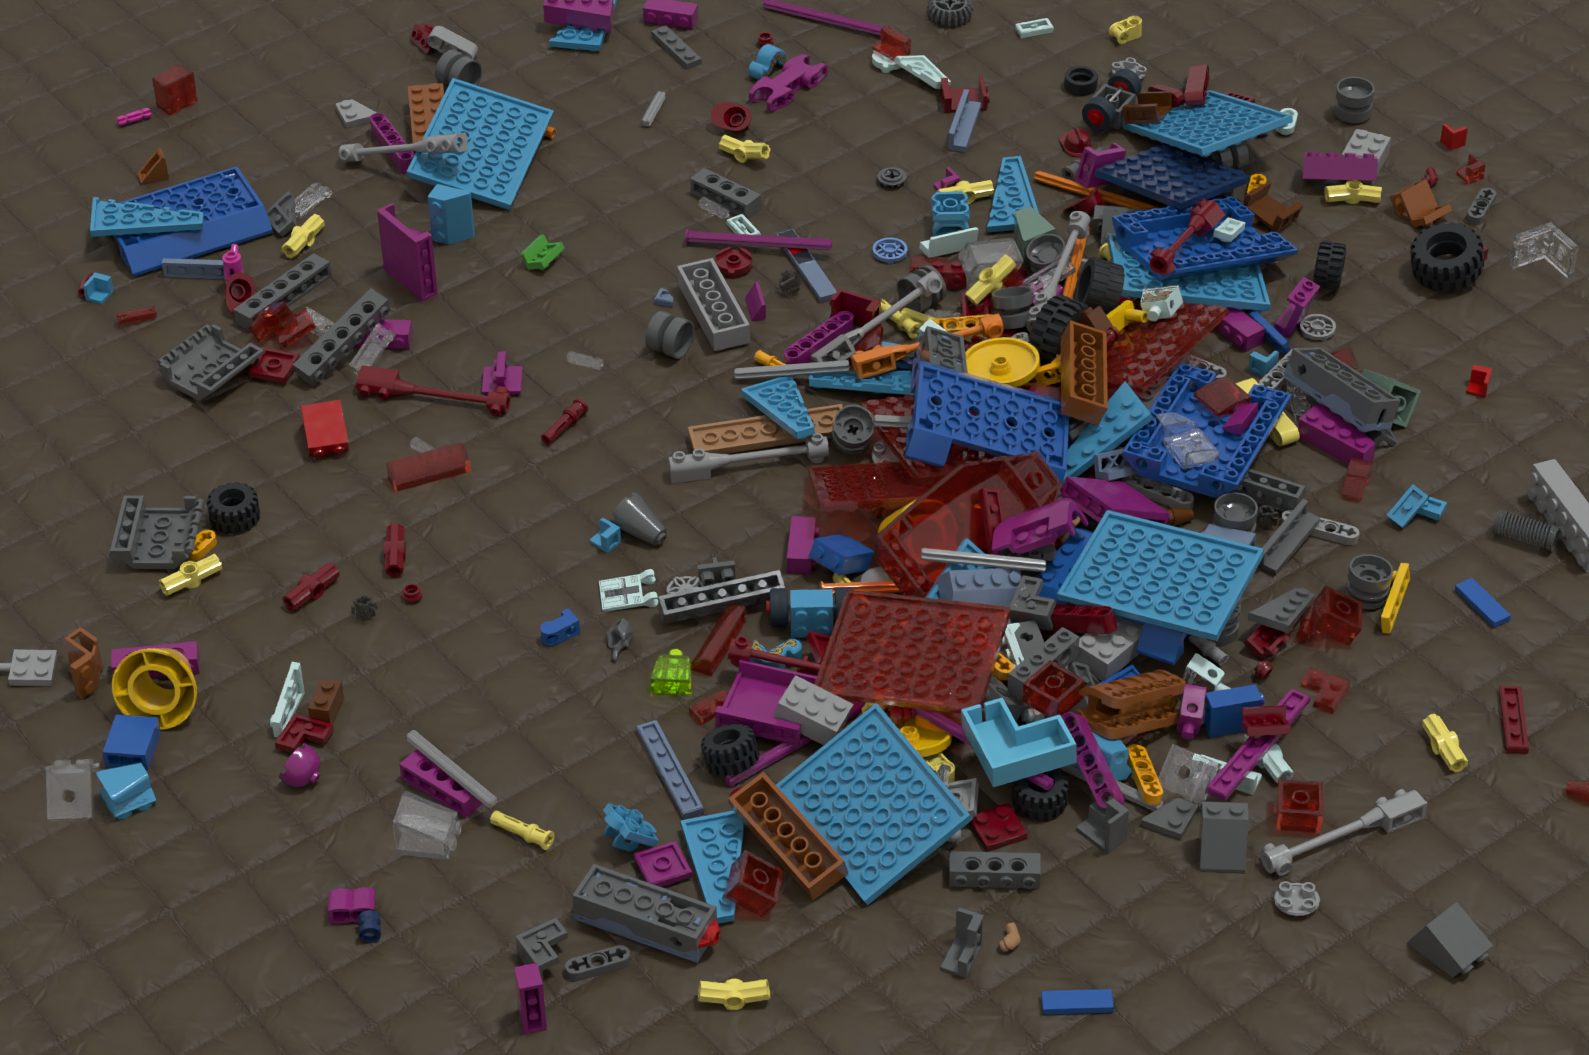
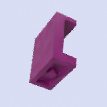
M1112 143L1110 149L1095 151L1091 147H1084L1075 181L1086 188L1112 184L1109 181L1096 177L1095 170L1103 167L1105 164H1111L1116 160L1124 159L1127 150L1116 143Z
M1303 277L1288 296L1287 301L1290 302V305L1277 320L1274 328L1290 338L1300 325L1301 320L1306 316L1320 286Z

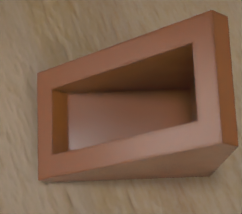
M158 147L137 173L141 184L146 185L169 180L166 159L161 148Z

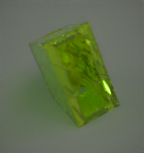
M678 649L671 650L669 655H659L650 678L651 693L692 695L689 657L682 655V652Z

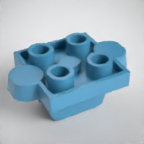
M609 803L603 809L607 815L604 819L608 823L603 834L615 838L612 844L615 848L634 851L640 843L652 847L658 843L659 839L655 836L657 830L649 822L643 820V815L635 809L629 810L622 805L615 806ZM625 839H628V840H631V842L628 843V842H625L624 840H625Z

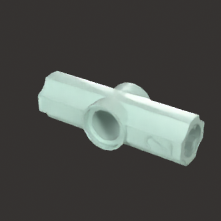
M1244 734V741H1246L1249 736ZM1275 743L1257 765L1260 768H1266L1275 782L1283 785L1288 783L1293 777V771L1283 759L1281 748Z

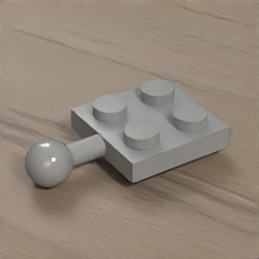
M14 649L12 662L0 663V671L10 672L8 678L9 685L52 686L57 661V650Z
M977 778L944 783L971 817L977 816L979 790ZM961 829L947 841H958L961 837Z

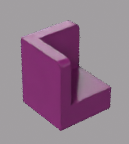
M948 167L946 168V178L934 183V188L938 190L954 187L960 182V177Z

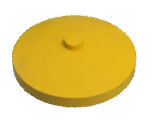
M1016 338L988 339L975 344L965 352L968 374L1014 387L1021 386L1035 377L1040 368V358L1037 349L1030 343Z
M916 715L915 719L906 721L905 727L899 729L921 757L942 752L952 742V735L919 715Z

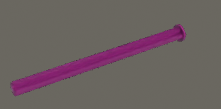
M776 0L763 1V7L766 9L882 36L884 39H888L890 36V26L876 25Z
M690 229L686 230L685 235L686 244L694 242L832 250L833 246L831 239L696 232L690 231Z
M860 695L858 700L852 703L853 707L848 720L862 712V707L868 701L863 695ZM803 735L799 745L785 742L760 755L759 760L756 761L757 763L751 766L750 769L740 774L725 776V783L729 787L734 786L812 741V739Z
M918 699L915 701L911 708L913 715L921 716L971 746L962 729V725L927 706L923 700ZM1044 773L1026 778L1045 790H1050L1054 785V780Z

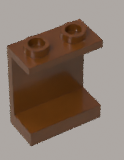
M1171 91L1139 92L1137 94L1138 104L1124 105L1122 107L1125 124L1159 123L1173 109Z
M1268 181L1263 185L1260 184L1253 192L1247 193L1244 198V206L1255 214L1254 217L1275 232H1279L1298 219L1304 205L1297 201L1290 207H1285L1267 194L1272 184L1271 181Z

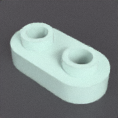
M1284 108L1280 112L1292 115L1293 122L1286 124L1284 128H1276V130L1282 135H1289L1294 132L1298 112L1292 108Z

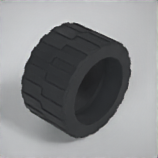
M1095 257L1089 258L1079 275L1074 300L1082 302L1088 307H1092V309L1100 306L1106 315L1118 306L1123 290L1125 277L1123 266Z

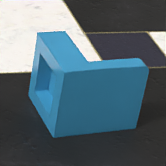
M94 273L83 285L86 300L103 304L114 292L111 276Z
M1275 350L1268 357H1265L1254 351L1250 354L1248 370L1264 377L1278 363L1279 352Z
M601 518L599 520L600 532L590 539V543L609 553L621 543L620 527L605 518Z

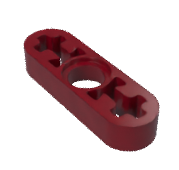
M1155 84L1148 88V92L1171 91L1174 108L1185 104V96L1181 90L1160 84Z

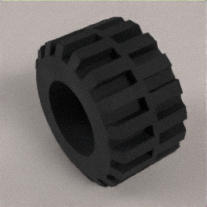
M1323 240L1320 243L1313 282L1319 285L1320 288L1336 291L1339 289L1346 257L1345 244Z
M229 482L226 485H219L218 488H214L212 493L208 495L207 508L212 527L216 528L217 531H223L226 534L242 533L246 529L250 530L252 525L258 523L260 508L257 492L252 486H247L245 483Z
M730 724L716 728L706 734L700 744L706 767L710 773L716 776L740 774L754 766L760 758L754 732L749 726H744V724Z
M1061 769L1044 772L1045 775L1054 780V785L1050 790H1045L1026 778L1013 781L1012 804L1015 806V810L1020 812L1021 816H1027L1029 820L1038 819V821H1043V819L1049 821L1052 820V817L1057 818L1060 816V813L1065 811L1068 799L1067 776L1063 774Z

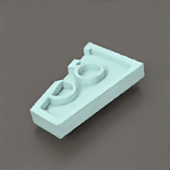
M924 55L895 57L894 63L935 89H940L941 78H947Z
M297 662L291 663L275 713L270 720L274 737H279L296 712L305 694L301 666Z

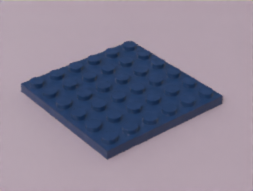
M1162 143V145L1157 147H1151L1146 151H1140L1133 156H1127L1125 159L1116 160L1114 163L1105 164L1103 167L1095 170L1096 177L1179 210L1194 205L1204 198L1207 200L1250 183L1251 176L1245 174L1242 170L1232 169L1229 165L1219 164L1213 159L1203 158L1199 154L1190 153L1187 150H1181L1166 143Z

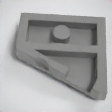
M353 99L335 103L336 110L346 128L370 123V116L377 113Z

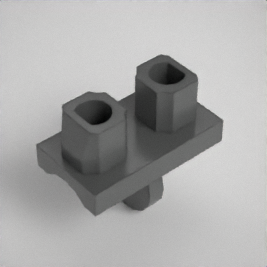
M712 557V563L697 565L698 578L703 586L715 584L714 582L735 580L734 560L717 562V558Z

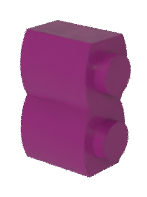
M362 887L354 890L339 888L329 891L328 916L330 923H358L360 913L368 910L375 911L376 909L375 889Z

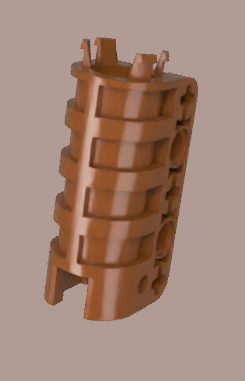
M1156 670L1137 676L1113 680L1108 683L1084 687L1078 694L1082 696L1089 695L1088 706L1076 709L1075 712L1085 717L1093 732L1108 739H1118L1177 724L1180 711L1175 708L1178 703L1176 698L1184 692L1185 680L1171 674L1169 671Z

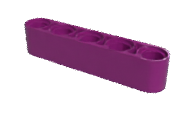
M374 113L370 116L371 134L381 147L406 144L384 114ZM413 151L386 153L398 170L406 174L414 158Z
M841 311L792 344L784 351V364L812 363L811 355L841 334L844 335L853 331V314L849 311Z
M1072 712L1065 713L1061 718L1076 743L1077 762L1098 805L1106 809V803L1111 795L1113 799L1123 805L1124 796L1085 717ZM1075 719V726L1072 728V722ZM1084 738V739H1085V743H1084V745L1081 747V741H1082V739ZM1093 757V758H1094V762H1093V764L1090 766V760H1091V758ZM1101 776H1103V782L1100 785L1099 779Z

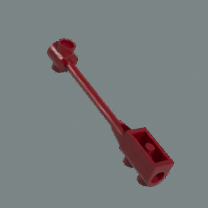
M1205 198L1199 201L1189 211L1192 216L1189 219L1187 229L1169 249L1157 247L1149 253L1152 257L1149 265L1153 272L1163 276L1171 273L1176 268L1173 264V254L1194 233L1198 237L1207 233L1225 216V213L1215 201H1206Z
M361 365L356 379V390L363 397H369L373 393L377 394L380 399L387 400L389 396L421 394L484 403L487 410L494 416H499L501 412L507 413L511 403L510 391L503 386H497L494 391H489L488 396L420 387L401 380L398 370Z
M738 636L736 639L732 638L728 652V659L736 667H739V660L749 662L750 658H756L825 673L852 684V694L868 697L871 690H897L900 676L895 674L892 668H885L881 671L874 669V666L869 663H865L862 666L833 667L753 649V642H748V638L745 636Z

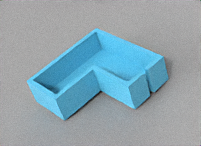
M1003 698L984 703L985 722H982L980 704L961 709L962 729L993 787L1077 763L1076 743L1060 715L1018 727Z

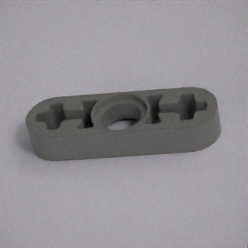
M1482 188L1467 212L1466 220L1472 225L1483 223L1495 203L1496 191L1494 189Z
M618 945L571 958L565 964L566 977L571 981H580L623 969L630 964V950L626 946ZM596 960H601L604 962V964L601 966H594L592 965V962Z

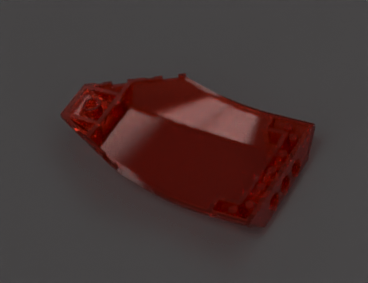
M1038 451L1030 452L1029 454H1017L1016 456H1001L992 459L986 458L979 461L963 462L919 497L874 537L877 562L915 611L918 610L935 584L936 578L940 576L947 565L944 562L921 560V550L923 548L956 551L962 540L968 538L983 553L988 554L979 496L981 488L1000 489L1004 519L1058 500V493L1061 491L1062 483ZM946 626L943 627L939 632L945 634Z

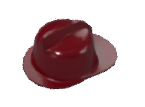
M731 102L718 103L713 107L710 115L712 122L716 126L732 132H742L749 128L752 114L748 107Z
M1077 127L1063 133L1059 138L1064 150L1074 157H1082L1084 147L1092 148L1089 134Z
M1100 186L1095 188L1086 197L1063 209V211L1073 207L1077 211L1093 215L1095 205H1105L1098 191Z
M237 272L231 275L227 281L225 301L227 308L232 314H234V308L255 293V284L248 274Z

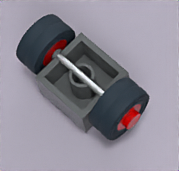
M1129 69L1117 70L1110 77L1108 85L1104 84L1084 105L1082 109L1084 122L1090 128L1098 131L1105 130L1108 127L1119 130L1122 127V122H1124L1122 107L1124 105H1134L1136 103V96L1141 91L1142 83L1139 76Z

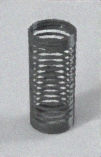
M1500 509L1495 518L1492 533L1495 535L1500 534V536L1507 537L1508 539L1511 538L1515 541L1518 540V542H1525V544H1532V546H1539V548H1546V550L1552 552L1559 537L1560 527L1551 526L1550 524L1547 526V523L1544 524L1543 521L1541 523L1537 521L1536 523V519L1533 521L1532 518L1529 521V517L1527 519L1525 516L1522 518V515L1519 516L1517 514L1515 516V513L1509 512L1508 514V511Z

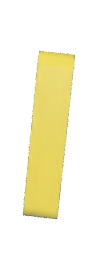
M1250 378L1233 384V391L1248 394L1254 384H1259L1255 379ZM1282 412L1269 434L1279 447L1296 442L1300 438L1295 424Z

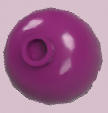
M306 743L303 744L304 749L297 748L283 766L287 769L285 773L280 772L279 778L292 787H305L310 782L314 784L321 775L318 772L321 767V759L318 753Z

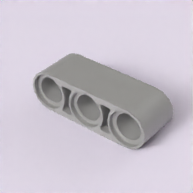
M435 26L427 38L429 46L442 53L456 50L472 59L478 53L476 44L442 26Z

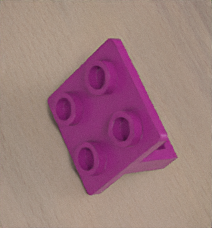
M506 351L498 352V358L494 359L493 367H484L483 395H488L489 391H494L497 386L507 388L510 391V395L521 394L523 367L507 366Z

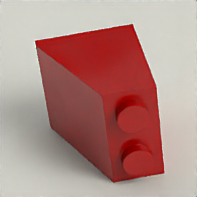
M340 400L301 406L309 457H322L329 453L341 454L349 450Z

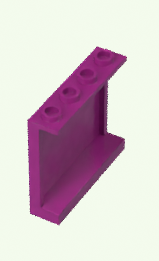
M393 203L377 210L384 270L422 302L437 295L432 235L426 231L417 236L398 221L395 217Z
M1066 476L1061 492L1062 497L1072 499L1082 511L1099 523L1107 510L1162 524H1167L1170 515L1169 512L1122 481Z
M739 660V672L723 706H718L715 711V725L719 728L730 724H744V726L747 725L753 730L754 736L799 745L803 736L801 734V724L773 718L778 702L795 675L820 688L822 678Z

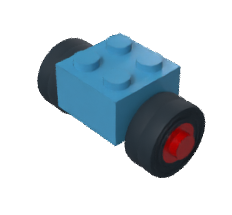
M836 587L835 602H833V590L825 589L790 590V602L788 603L787 588H771L770 601H766L767 613H770V624L772 626L788 625V609L791 611V638H806L810 631L833 637V611H835V623L837 625L853 624V612H857V599H853L852 587Z

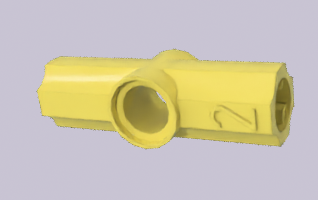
M991 180L971 184L968 181H961L954 187L937 190V192L963 191L968 196V204L974 202L975 199L994 195Z
M314 214L301 227L295 226L293 228L291 238L282 246V252L286 257L292 259L305 246H312L315 241V235L325 226L324 220L320 215Z
M1005 254L992 268H986L979 274L980 280L965 293L967 299L977 306L989 293L999 290L1003 285L1002 280L1016 267V263Z
M215 554L198 562L187 561L180 566V571L159 580V586L166 596L185 587L188 589L197 588L201 584V579L222 570V564Z
M1436 714L1428 715L1422 721V726L1431 739L1433 752L1436 755L1440 754L1448 768L1453 770L1454 773L1462 771L1468 765V760L1459 747L1456 733L1454 731L1449 732L1440 716Z

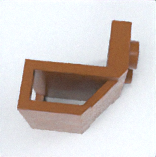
M1427 179L1414 182L1389 196L1397 216L1409 220L1413 227H1429L1434 224V220H1441L1447 217L1446 213L1452 211L1450 204L1437 206Z
M80 627L65 637L64 640L76 696L83 699L99 687V678L101 672H103V664L97 638ZM79 636L81 645H79L73 639Z

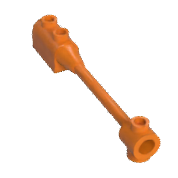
M986 314L979 319V325L953 332V334L967 337L982 333L983 337L999 338L1004 332V327L999 314ZM920 342L911 345H877L872 350L865 352L857 351L854 355H851L853 369L859 379L896 369L895 361L916 351Z

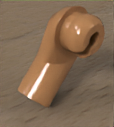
M1008 923L1005 926L1007 935L1003 940L999 941V947L1003 952H1007L1009 949L1013 950L1020 944L1021 939L1015 923Z

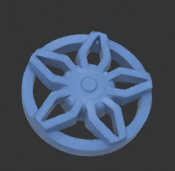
M883 238L874 243L873 256L880 261L893 264V262L906 258L907 245L904 241L897 238Z

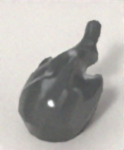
M624 618L617 621L606 632L608 646L610 649L613 648V661L617 660L620 650L624 647H629V641L633 635L630 622Z

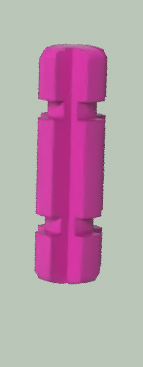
M144 108L141 111L138 110L125 114V116L117 117V123L119 126H123L127 123L151 117V111L149 108Z

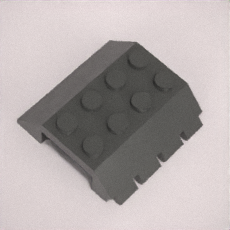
M206 324L183 341V343H180L169 353L157 360V363L160 365L158 370L170 386L200 401L265 352L252 343L240 349L224 340L222 328L215 324L211 327Z
M124 495L110 554L133 569H176L194 551L204 500L197 499L196 496H184L185 508H146L144 496Z

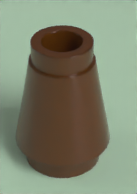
M1168 507L1166 510L1170 513L1166 525L1177 526L1194 519L1192 509Z

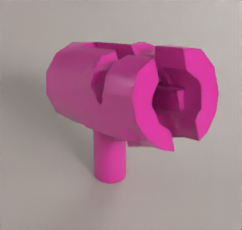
M232 244L231 251H228L222 257L226 284L231 275L237 272L244 273L241 255L238 253L239 246L236 244Z

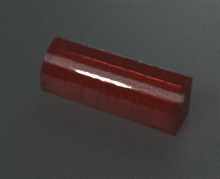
M463 442L386 462L388 478L395 492L471 472L469 457Z
M730 605L724 610L691 662L689 670L713 676L727 654L732 638H737L746 623L745 606Z

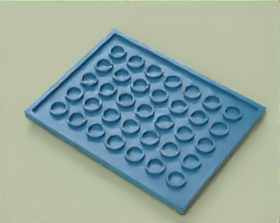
M452 78L423 139L434 135L466 132L468 151L433 155L416 152L407 170L406 177L434 186L439 184L470 191L471 198L510 210L553 117L554 110ZM457 138L456 143H457V146H458V148H459V147H460V140Z
M1209 90L1207 91L1204 106L1187 108L1185 102L1184 105L1176 108L1173 107L1159 123L1125 124V122H1122L1123 129L1131 131V133H1137L1140 136L1149 137L1151 140H1158L1160 143H1166L1181 150H1187L1190 153L1206 157L1214 151L1225 150L1230 145H1239L1241 141L1246 139H1255L1257 135L1268 134L1276 128H1284L1286 124L1293 122V118L1290 114Z
M1108 233L1107 243L1111 262L1122 265L1124 268L1125 277L1121 296L1142 298L1143 289L1178 285L1183 300L1182 304L1213 305L1219 308L1233 307L1238 310L1252 309L1257 312L1269 311L1271 304L1259 265L1160 281L1119 246L1116 234Z
M1107 510L1058 591L1057 598L1058 600L1076 605L1110 606L1113 613L1118 616L1217 641L1262 560L1264 549Z
M877 703L776 784L781 792L845 861L849 873L845 878L867 905L973 819Z

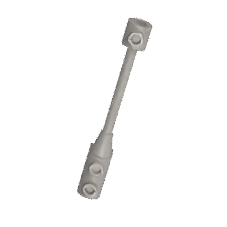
M466 132L429 136L413 144L364 148L359 143L345 144L339 148V157L342 162L347 163L362 161L364 155L406 151L423 152L430 155L468 151ZM457 138L460 140V147H459V148H458L457 143H456Z
M1074 211L1070 214L1071 220L1067 227L1070 237L1051 282L1041 293L1035 296L1036 302L1029 311L1030 317L1027 321L1029 333L1032 330V324L1035 322L1038 312L1041 311V307L1047 303V300L1057 295L1058 282L1076 239H1084L1089 235L1088 225L1090 217L1082 211Z
M931 271L916 282L917 289L863 327L844 335L841 334L811 355L812 363L846 360L856 353L854 346L867 332L923 294L925 297H929L933 293H938L943 287L942 280L937 273Z
M815 433L810 439H806V445L734 455L708 453L703 449H695L693 454L687 455L682 451H677L672 457H668V471L671 484L711 479V470L734 462L807 453V457L811 462L821 463L825 460L826 456H829V448L826 436L823 437L822 434Z
M1400 789L1390 800H1387L1386 797L1379 798L1375 802L1374 808L1357 821L1290 849L1284 844L1277 847L1272 843L1267 844L1261 853L1262 864L1268 873L1276 872L1279 876H1284L1293 868L1292 857L1356 830L1382 826L1387 833H1390L1424 819L1427 802L1415 790L1406 793L1404 789Z

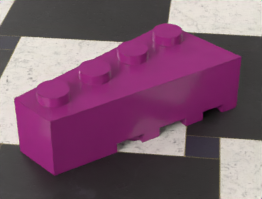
M544 0V22L564 26L569 23L576 28L587 26L594 31H598V28L605 29L606 33H611L614 0Z
M1304 152L1303 179L1377 181L1378 156H1374L1373 153H1363V156L1356 155V153H1345L1344 155L1337 154L1336 152Z
M1317 403L1299 418L1298 431L1300 438L1360 471H1363L1373 462L1376 443L1359 431L1352 423L1344 421L1342 416L1331 412L1330 408L1326 405Z

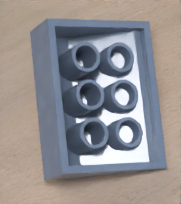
M1006 568L950 570L937 577L946 629L947 625L952 621L961 622L966 627H969L974 622H984L1000 611L1006 613L1011 624H1013L1008 608L1022 579L1021 570Z

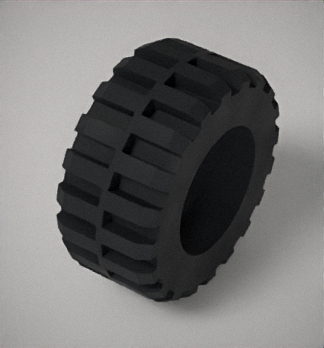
M1442 222L1436 226L1433 224L1427 230L1423 229L1411 244L1412 273L1420 284H1424L1428 289L1433 288L1434 291L1439 292L1440 290H1444V292H1450V290L1458 291L1462 287L1470 286L1471 282L1474 283L1483 272V242L1478 233L1470 227L1466 228L1464 224L1460 223L1457 225L1455 222H1450L1449 224ZM1446 254L1458 255L1456 258L1447 260L1436 258Z
M1056 295L1047 300V303L1041 307V311L1038 312L1036 320L1032 324L1028 341L1037 349L1040 365L1050 364L1057 354H1061V336L1070 320L1077 322L1083 316L1081 313L1089 308L1086 304L1064 295Z

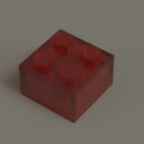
M181 63L152 78L157 107L168 115L198 101L194 73Z
M1326 585L1313 601L1312 629L1349 646L1362 630V602Z
M1049 660L1023 683L1022 702L1049 718L1057 715L1062 717V715L1069 712L1084 698V696L1078 693L1084 688L1085 680Z
M1278 779L1276 830L1321 833L1324 815L1323 782Z
M744 850L731 864L724 897L763 918L777 904L784 870Z

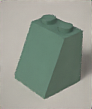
M1031 206L1015 211L1014 244L1023 271L1031 268L1026 254L1028 244L1037 236L1056 233V228Z
M1364 369L1362 372L1363 376L1401 400L1393 423L1407 427L1421 390Z

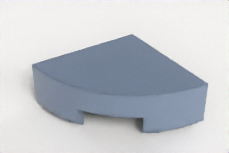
M660 288L654 299L655 304L673 308V296L668 293V290Z

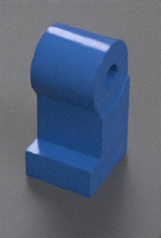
M567 608L561 611V617L553 621L544 622L540 626L542 643L546 646H554L580 634L579 619Z

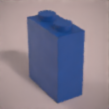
M843 533L815 538L808 557L840 576L868 570L874 551Z
M1256 684L1205 694L1203 725L1209 738L1244 732L1242 729V708L1264 705L1263 693H1259Z
M116 715L103 749L105 766L117 768L141 763L145 770H148L161 735L159 719L155 717Z

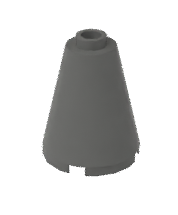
M636 492L631 493L633 495L631 498L627 496L623 498L612 513L615 516L614 521L610 520V522L620 527V530L654 546L662 544L667 538V530L643 498Z

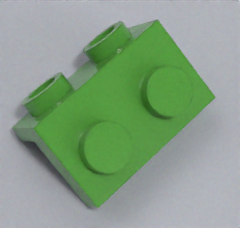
M543 234L537 237L521 253V256L528 270H543L549 266L552 260L559 257V253L565 247L562 242L548 243Z

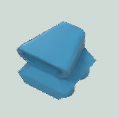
M963 191L936 192L931 197L933 221H935L932 231L933 237L969 229L967 220H970L967 194L963 193Z
M1093 732L1115 780L1127 779L1133 771L1127 765L1129 756L1127 747L1120 738L1108 739ZM1084 738L1081 741V746H1083L1085 743ZM1092 757L1091 760H1090V766H1091V765L1093 764V762H1094V758H1093V757ZM1077 762V763H1076V767H1077V769L1081 770V768H1080V766H1079V764H1078V762ZM1103 776L1099 779L1100 783L1103 782Z
M141 763L96 772L104 786L99 789V792L114 819H126L132 815L133 811L148 810L156 802L148 773Z

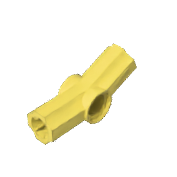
M724 135L719 143V149L733 154L737 161L742 163L748 159H767L770 153V147L765 143H753L751 140L742 142L727 135Z
M1349 180L1345 185L1325 187V200L1327 203L1346 201L1350 204H1357L1360 201L1380 203L1382 187L1362 185L1359 180Z
M729 979L725 983L700 981L698 1001L721 1003L729 1010H739L745 1003L770 999V988L767 979L744 983L739 979Z

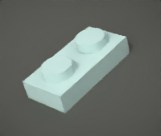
M1227 218L1214 230L1213 237L1219 238L1223 242H1231L1244 230L1245 222Z

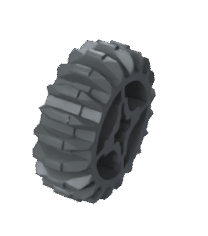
M929 0L927 6L928 18L931 19V22H936V25L941 24L942 27L962 26L963 23H967L971 19L973 13L972 0Z

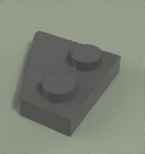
M289 191L266 211L270 224L282 237L296 225L294 196Z

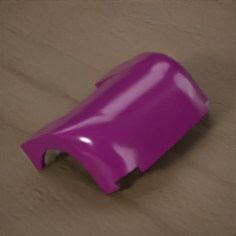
M1062 498L1050 504L1004 519L994 530L992 551L995 555L1002 556L1001 550L1009 548L1012 553L1017 552L1020 555L1054 543L1060 535L1070 532L1074 536L1075 531L1072 520H1076L1077 517L1081 519L1085 527L1088 526V521L1080 507L1072 499Z

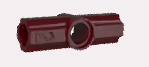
M398 522L387 526L386 541H384L385 573L391 578H397L403 574L404 559H406L404 526Z
M329 562L311 576L309 574L303 575L299 579L297 586L282 597L283 603L287 606V609L293 612L309 599L320 598L324 593L325 587L340 576L339 570L333 563Z

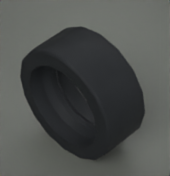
M1075 66L1065 72L1064 87L1070 94L1086 96L1097 90L1098 74L1092 68ZM1074 80H1086L1087 82H1076Z

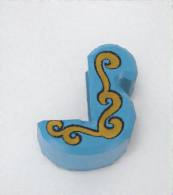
M771 44L764 45L757 54L756 62L753 61L749 65V76L760 80L765 76L768 77L775 63L784 66L786 63L784 50Z
M789 639L768 651L769 653L802 660V644L796 639ZM753 641V649L767 652L758 641ZM750 658V662L762 664L780 669H784L786 666L779 663L760 660L756 658Z

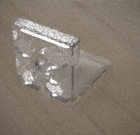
M1550 222L1514 235L1509 265L1515 269L1545 258L1566 278H1570L1574 274L1579 246Z
M1172 744L1158 779L1163 788L1182 795L1189 801L1202 804V801L1207 802L1205 800L1207 797V793H1205L1206 787L1214 779L1218 768H1221L1222 764ZM1187 766L1190 769V775L1188 778L1182 779L1180 777V770Z
M93 759L76 760V764H71V760L53 761L54 765L45 766L47 819L93 817L92 773L100 771L99 763H93ZM68 789L75 793L73 802H67L64 799V793Z

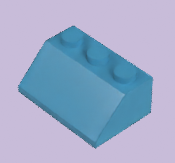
M437 184L428 195L432 241L450 245L474 238L471 192Z

